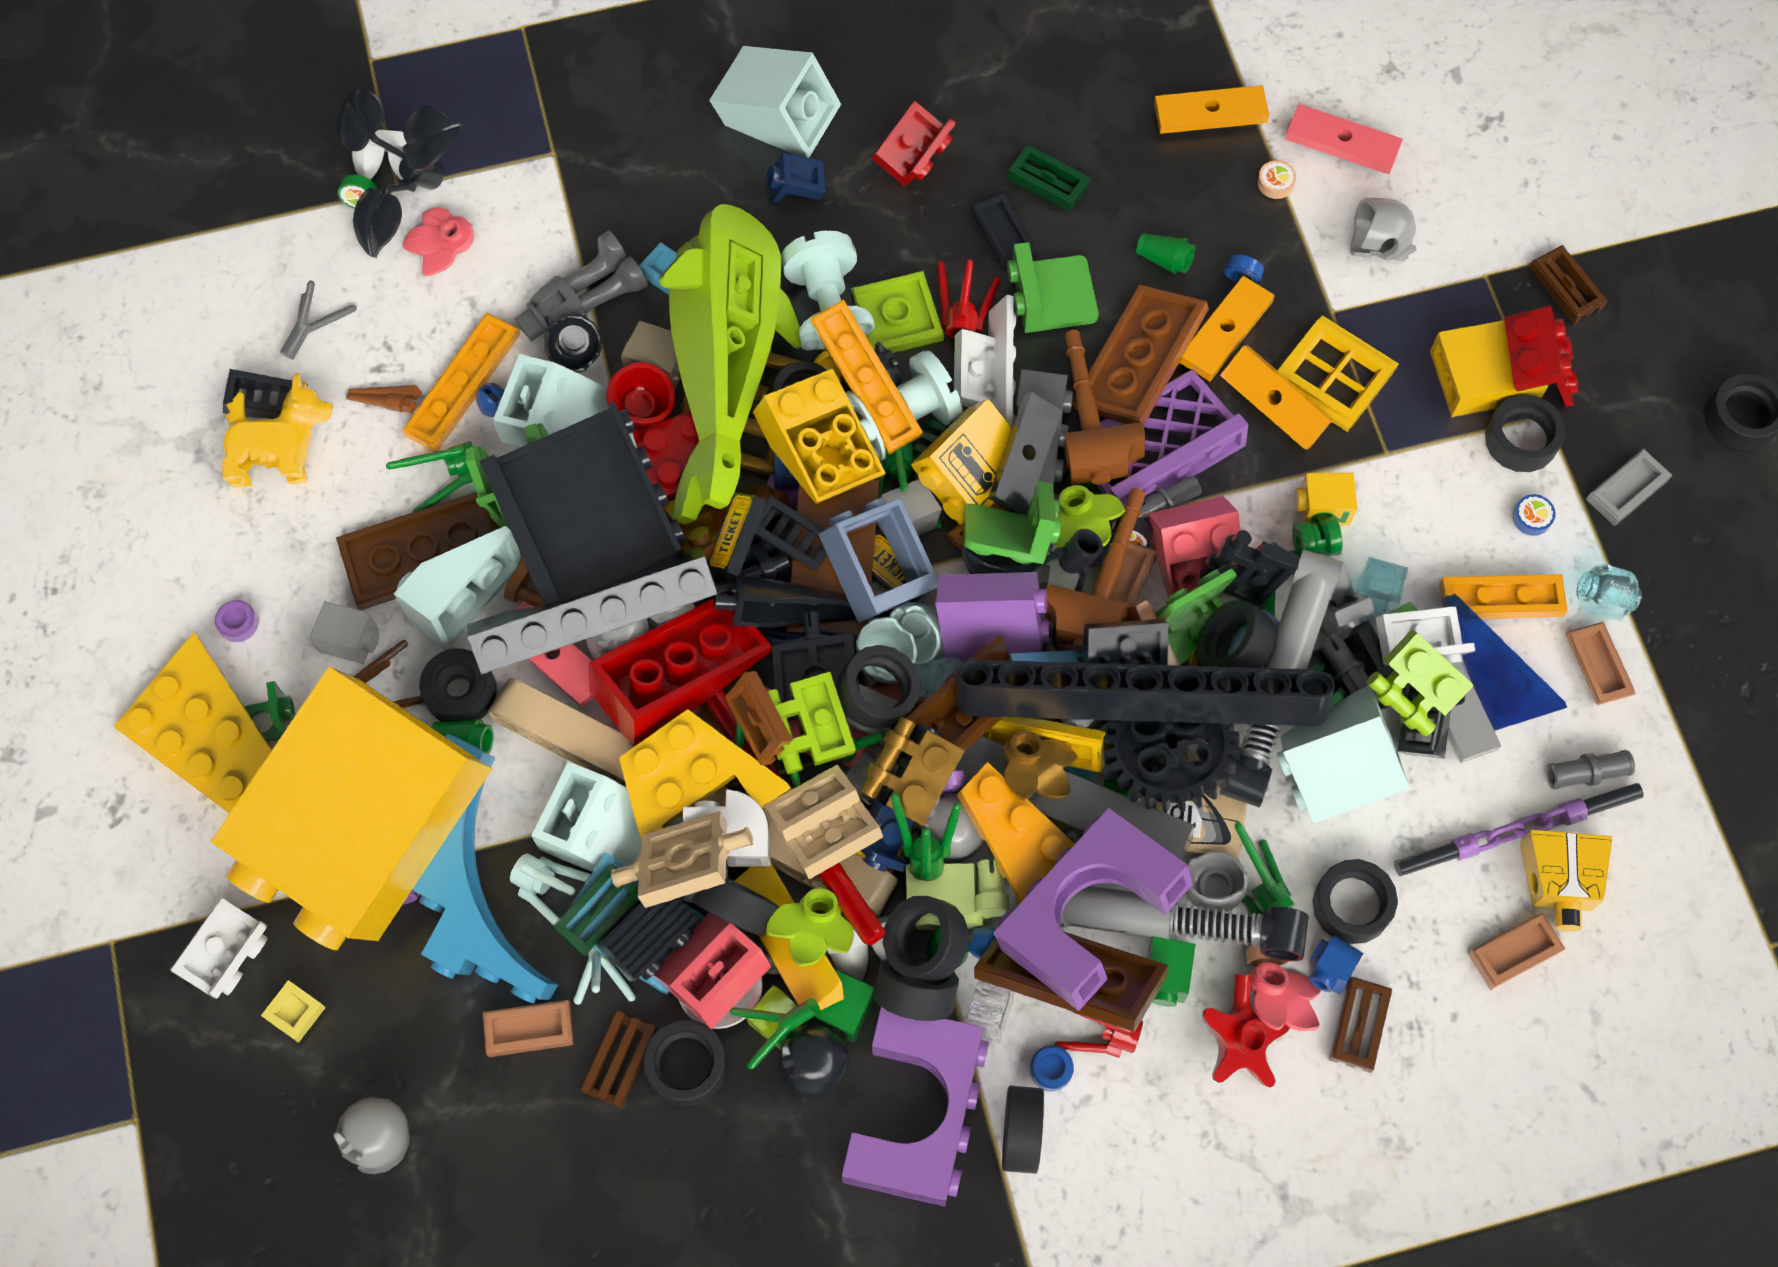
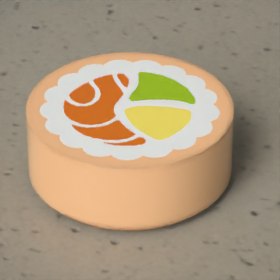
M1279 160L1270 161L1263 165L1257 181L1258 188L1269 198L1281 199L1287 197L1293 191L1296 173L1293 167L1286 162Z

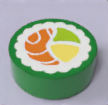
M356 174L347 175L341 180L338 197L344 204L355 209L356 203L363 192L368 188L377 189V187L370 179Z

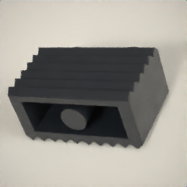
M679 898L647 908L639 900L614 924L596 946L629 981H635L640 976L646 981L662 967L664 962L659 957L670 946L678 950L692 937L694 931L690 926L698 918Z

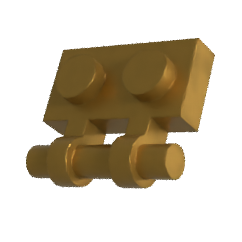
M901 716L894 730L889 729L883 740L887 743L876 763H870L865 775L868 777L860 791L875 799L883 785L893 789V793H897L900 797L905 816L924 826L965 750L927 730L920 744L915 743L908 738L916 724ZM903 751L913 757L900 778L890 771L899 754ZM890 797L886 806L893 809V804Z

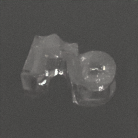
M978 980L965 1016V1023L984 1027L982 1037L1000 1042L1013 1004L1014 992Z

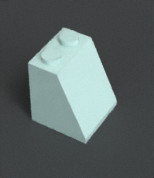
M750 46L742 47L709 100L725 126L796 156L806 158L811 156L841 106L837 95L813 53Z
M1369 686L1356 691L1330 708L1329 718L1325 723L1318 726H1296L1280 735L1283 751L1277 753L1278 760L1285 776L1293 774L1298 785L1292 788L1296 803L1300 811L1308 809L1313 823L1410 789L1400 756L1374 692Z

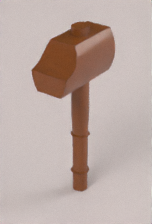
M1070 330L1065 334L1068 349L1066 354L1070 359L1074 379L1073 388L1076 392V404L1082 431L1064 433V451L1071 485L1092 482L1093 484L1100 485L1110 482L1111 479L1128 477L1132 464L1145 456V431L1143 424L1138 422L1101 428L1096 400L1091 388L1092 382L1089 381L1084 356L1085 348L1082 347L1079 331Z
M1133 488L1129 493L1126 505L1124 506L1125 512L1120 518L1113 541L1109 544V550L1102 562L1092 593L1087 594L1049 584L1046 589L1047 613H1045V618L1050 619L1056 626L1058 642L1072 645L1073 649L1083 653L1084 624L1128 620L1127 604L1110 599L1122 568L1125 553L1128 551L1127 546L1136 520L1141 515L1140 509L1146 495L1141 489Z

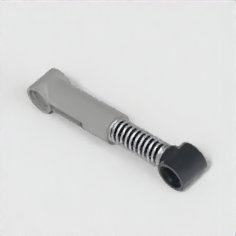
M1303 550L1298 569L1292 581L1291 591L1276 631L1274 648L1263 668H1308L1329 601L1332 599L1342 569L1343 561ZM1249 724L1250 728L1246 730L1248 735L1244 736L1245 742L1241 744L1243 748L1240 749V760L1236 761L1237 773L1236 775H1228L1229 787L1227 789L1221 788L1220 795L1258 808L1261 807L1273 771L1269 766V760L1272 758L1269 753L1274 752L1272 746L1277 745L1274 739L1279 738L1276 732L1281 731L1279 727L1281 725Z
M1088 886L1076 893L1067 903L1061 918V929L1073 926L1152 938L1156 936L1165 939H1171L1175 932L1177 937L1181 933L1184 937L1190 934L1192 939L1196 935L1200 940L1205 936L1207 941L1213 937L1215 942L1220 938L1222 943L1228 939L1230 944L1236 940V943L1240 945L1244 941L1245 946L1249 945V943L1253 947L1258 946L1262 955L1281 961H1300L1304 958L1309 920L1307 913L1289 907H1269L1265 910L1264 915L1253 913L1251 917L1248 916L1247 912L1244 915H1240L1239 910L1236 914H1232V910H1229V913H1225L1224 909L1221 912H1217L1216 907L1213 911H1209V907H1206V910H1202L1201 906L1198 909H1194L1193 904L1190 908H1186V904H1183V907H1179L1178 902L1164 915L1134 892Z

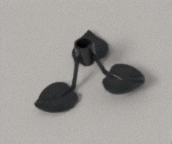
M355 89L348 94V98L345 99L339 113L337 135L340 143L347 150L358 152L363 150L369 140H371L378 146L402 158L399 164V173L404 181H406L402 184L385 186L382 192L374 188H368L356 203L353 213V227L356 238L369 256L377 258L380 250L394 237L402 219L400 201L391 193L404 190L414 192L417 186L429 190L438 188L444 178V169L437 160L451 146L463 129V126L449 118L439 109L431 106H421L410 115L405 124L403 136L407 144L403 146L402 151L380 139L375 134L385 120L384 108L379 98L364 89Z
M1109 520L1111 538L1106 546L1103 547L1100 537L1095 532L1089 529H1080L1076 531L1063 547H1057L1052 553L1046 555L1044 564L1033 562L1029 565H1022L1023 563L1016 562L1010 557L996 554L980 555L965 546L962 547V557L970 574L1033 572L1057 558L1064 571L1070 574H1079L1075 591L1082 592L1085 581L1091 574L1089 566L1102 565L1109 550V544L1113 541L1112 522ZM1054 625L1052 640L1056 651L1074 650L1072 645L1058 642L1056 626Z

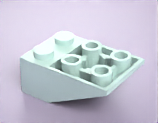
M519 354L493 419L500 441L523 447L528 444L525 428L528 425L542 423L550 435L609 409L606 402L607 387L557 363Z
M568 761L531 835L537 848L540 851L591 872L604 853H608L626 866L634 864L641 851V840L627 788L604 775ZM679 817L666 826V828L682 823L683 818Z

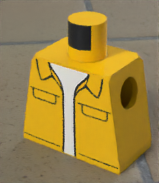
M1531 830L1521 840L1520 848L1531 902L1535 907L1555 909V926L1557 930L1565 932L1581 930L1582 911L1594 910L1603 902L1612 836Z

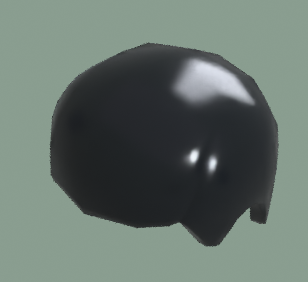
M580 313L561 315L551 322L544 334V352L549 361L576 373L586 371L600 356L602 349L601 333L592 320Z

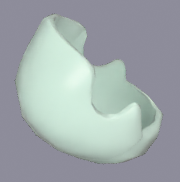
M906 602L892 610L888 618L896 619L902 628L913 634L918 654L914 666H921L932 661L943 645L937 612L928 605L918 602Z
M873 619L862 627L856 641V653L865 647L884 645L899 650L915 664L918 654L913 634L902 628L896 619ZM866 666L862 669L865 675L879 683L892 684L897 682L893 675L883 668Z

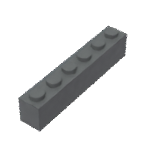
M985 737L979 738L963 753L954 771H964L966 783H968L988 762L1004 777V772L1008 765L1003 755L1004 745ZM1066 771L1070 786V794L1067 798L1049 799L1039 795L1036 791L1028 798L1074 844L1083 836L1088 823L1094 818H1100L1108 808L1182 861L1193 839V824L1163 813L1153 807L1146 809V805L1141 802H1131L1129 797Z

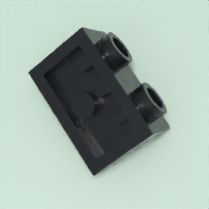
M1162 618L1084 624L1083 657H1077V663L1168 665L1169 623Z

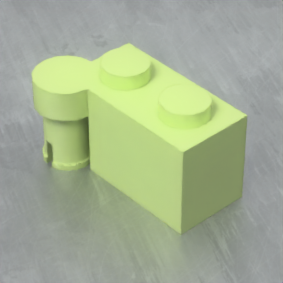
M993 859V874L990 873L989 860H982L977 863L978 873H976V865L974 863L944 864L943 874L933 881H921L914 878L910 872V864H906V899L912 896H930L944 900L957 907L965 918L968 930L991 923L992 917L1003 916L1009 911V895L1004 892V879L996 866L998 863L996 859ZM932 913L923 915L915 924L916 929L937 930L941 927L939 919Z

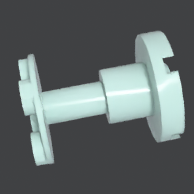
M838 231L814 232L815 239L806 242L804 236L797 238L786 246L781 254L784 276L792 283L806 286L809 297L818 301L820 312L812 315L810 318L841 301L840 295L845 290L843 276L850 272L857 262L856 249L852 239L847 234ZM848 306L865 336L874 330V319L867 309L858 306ZM808 318L799 329L802 348L805 350H827L810 323V318Z
M924 350L909 360L913 379L896 388L915 420L932 413L940 423L947 426L963 413L961 400L957 390L950 393L947 383L952 381L940 360L932 352H925ZM851 391L845 392L879 461L886 459L883 440L871 415Z

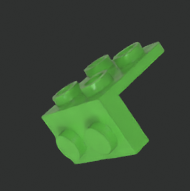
M1029 242L1014 244L1013 259L1007 260V273L1009 282H1015L1016 293L1013 294L1016 315L1022 316L1025 333L1093 324L1098 320L1097 303L1088 262L1084 256L1077 255L1033 261Z
M1042 481L1036 482L1027 515L976 504H966L963 511L964 546L980 555L996 554L1010 557L1012 560L1023 564L1031 562L1044 564L1049 544L1057 543L1061 529V520L1057 519L1059 500H1054L1053 484Z
M1218 569L1212 571L1197 582L1199 585L1191 592H1188L1186 588L1179 590L1165 601L1167 605L1155 612L1157 619L1163 618L1169 623L1168 642L1180 666L1189 662V656L1196 648L1198 635L1204 622L1214 610L1223 605L1218 596L1237 577L1233 569L1223 574Z

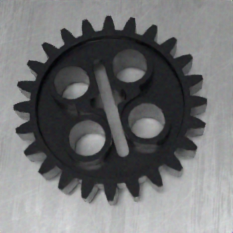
M1123 720L1107 723L1108 735L1103 736V744L1106 751L1103 753L1104 764L1109 765V778L1117 779L1119 792L1131 788V802H1135L1144 796L1146 799V809H1150L1158 801L1162 802L1163 813L1168 812L1171 803H1177L1180 811L1185 812L1186 801L1190 800L1198 808H1201L1202 795L1205 794L1213 800L1217 799L1216 786L1227 789L1229 787L1228 775H1236L1237 773L1236 761L1240 760V747L1238 746L1240 734L1234 731V724ZM1185 725H1192L1196 728L1191 730H1185L1181 727ZM1145 731H1151L1155 734L1150 736H1143L1140 733ZM1191 761H1201L1204 764L1192 766L1188 763ZM1150 767L1162 768L1158 772H1150L1146 769Z

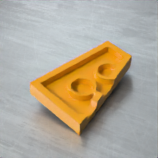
M988 762L957 794L981 840L986 841L997 860L996 866L1003 879L1007 878L1017 896L1015 900L1018 905L1026 898V893L1030 886L1036 880L1043 879L1052 870L1058 856L1065 849L1072 848L1075 845L1028 799L1021 800L1016 797L1007 786L1005 778Z

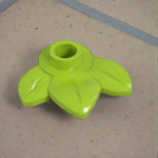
M1080 485L1064 489L1059 496V511L1057 519L1061 520V529L1057 543L1053 544L1056 547H1063L1076 531L1089 529L1100 537L1103 547L1106 546L1111 538L1109 520L1115 519L1125 512L1122 502L1111 494L1094 495L1086 487Z
M822 888L809 891L799 903H789L780 906L770 917L766 928L767 935L790 939L789 950L791 957L801 967L811 966L819 962L824 957L828 948L839 953H848L854 939L852 925L841 916V909L838 906L836 896L831 891ZM815 910H822V911H824V912H826V913H824V914H817V913H814L813 911H815Z

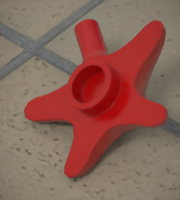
M1234 974L1233 1001L1229 1013L1225 1014L1214 1008H1206L1202 1011V1020L1211 1029L1218 1044V1056L1212 1072V1078L1214 1081L1221 1083L1237 1070L1245 1068L1262 1085L1271 1088L1275 1085L1276 1080L1267 1063L1265 1051L1274 1040L1287 1033L1290 1027L1284 1024L1280 1030H1274L1265 1025L1254 1012L1250 1003L1251 976Z

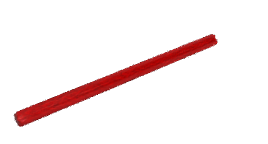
M721 689L704 704L726 738L734 743L737 729L736 717L725 699L726 693ZM745 736L743 751L758 761ZM773 763L764 765L778 777L783 779ZM837 863L818 874L827 890L836 896L839 908L861 941L871 946L881 940L885 935V929L841 864Z

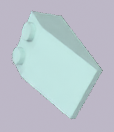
M504 526L421 563L414 572L407 573L400 580L394 595L410 625L444 650H448L467 629V624L474 621L510 580L521 561L522 556L511 530Z

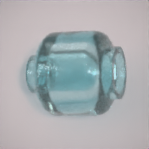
M1602 563L1595 565L1590 570H1586L1581 575L1576 589L1577 598L1586 612L1611 620L1625 618L1639 606L1642 592L1634 573Z

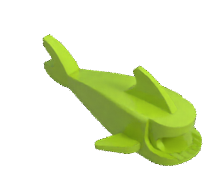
M727 204L716 206L704 216L700 225L699 235L690 239L679 248L675 260L659 277L661 286L669 288L671 334L683 387L699 438V443L692 452L682 474L675 498L672 520L677 519L678 523L684 525L697 519L704 503L722 509L729 505L734 495L740 476V439L766 365L775 330L794 348L799 349L802 347L799 338L800 326L789 298L780 289L781 255L776 241L765 226L756 218L738 207Z

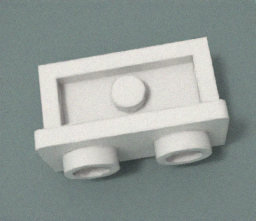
M1456 607L1384 614L1375 617L1383 659L1411 629L1424 638L1452 665L1462 662L1461 655L1475 651L1474 643L1462 644Z
M220 898L170 971L213 998L217 999L221 992L228 996L243 975L238 971L242 962L247 956L254 959L266 943L268 937L263 935V932L268 925L257 921L225 899Z

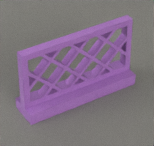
M1193 369L1169 382L1159 397L1155 406L1169 408L1167 419L1148 418L1143 426L1164 430L1162 443L1145 440V451L1159 452L1158 460L1152 464L1133 463L1129 469L1128 477L1114 486H1111L1109 482L1097 485L1103 494L1114 495L1125 506L1129 493L1133 488L1144 491L1146 498L1155 493V488L1162 487L1165 489L1186 477L1195 476L1246 446L1248 423L1240 414L1233 416ZM1191 385L1199 394L1198 402L1176 399L1177 392ZM1179 409L1196 412L1194 424L1171 421L1173 410ZM1201 413L1217 415L1223 421L1215 427L1198 425ZM1109 418L1100 422L1101 428L1124 424ZM1169 431L1191 434L1190 442L1183 446L1167 444Z

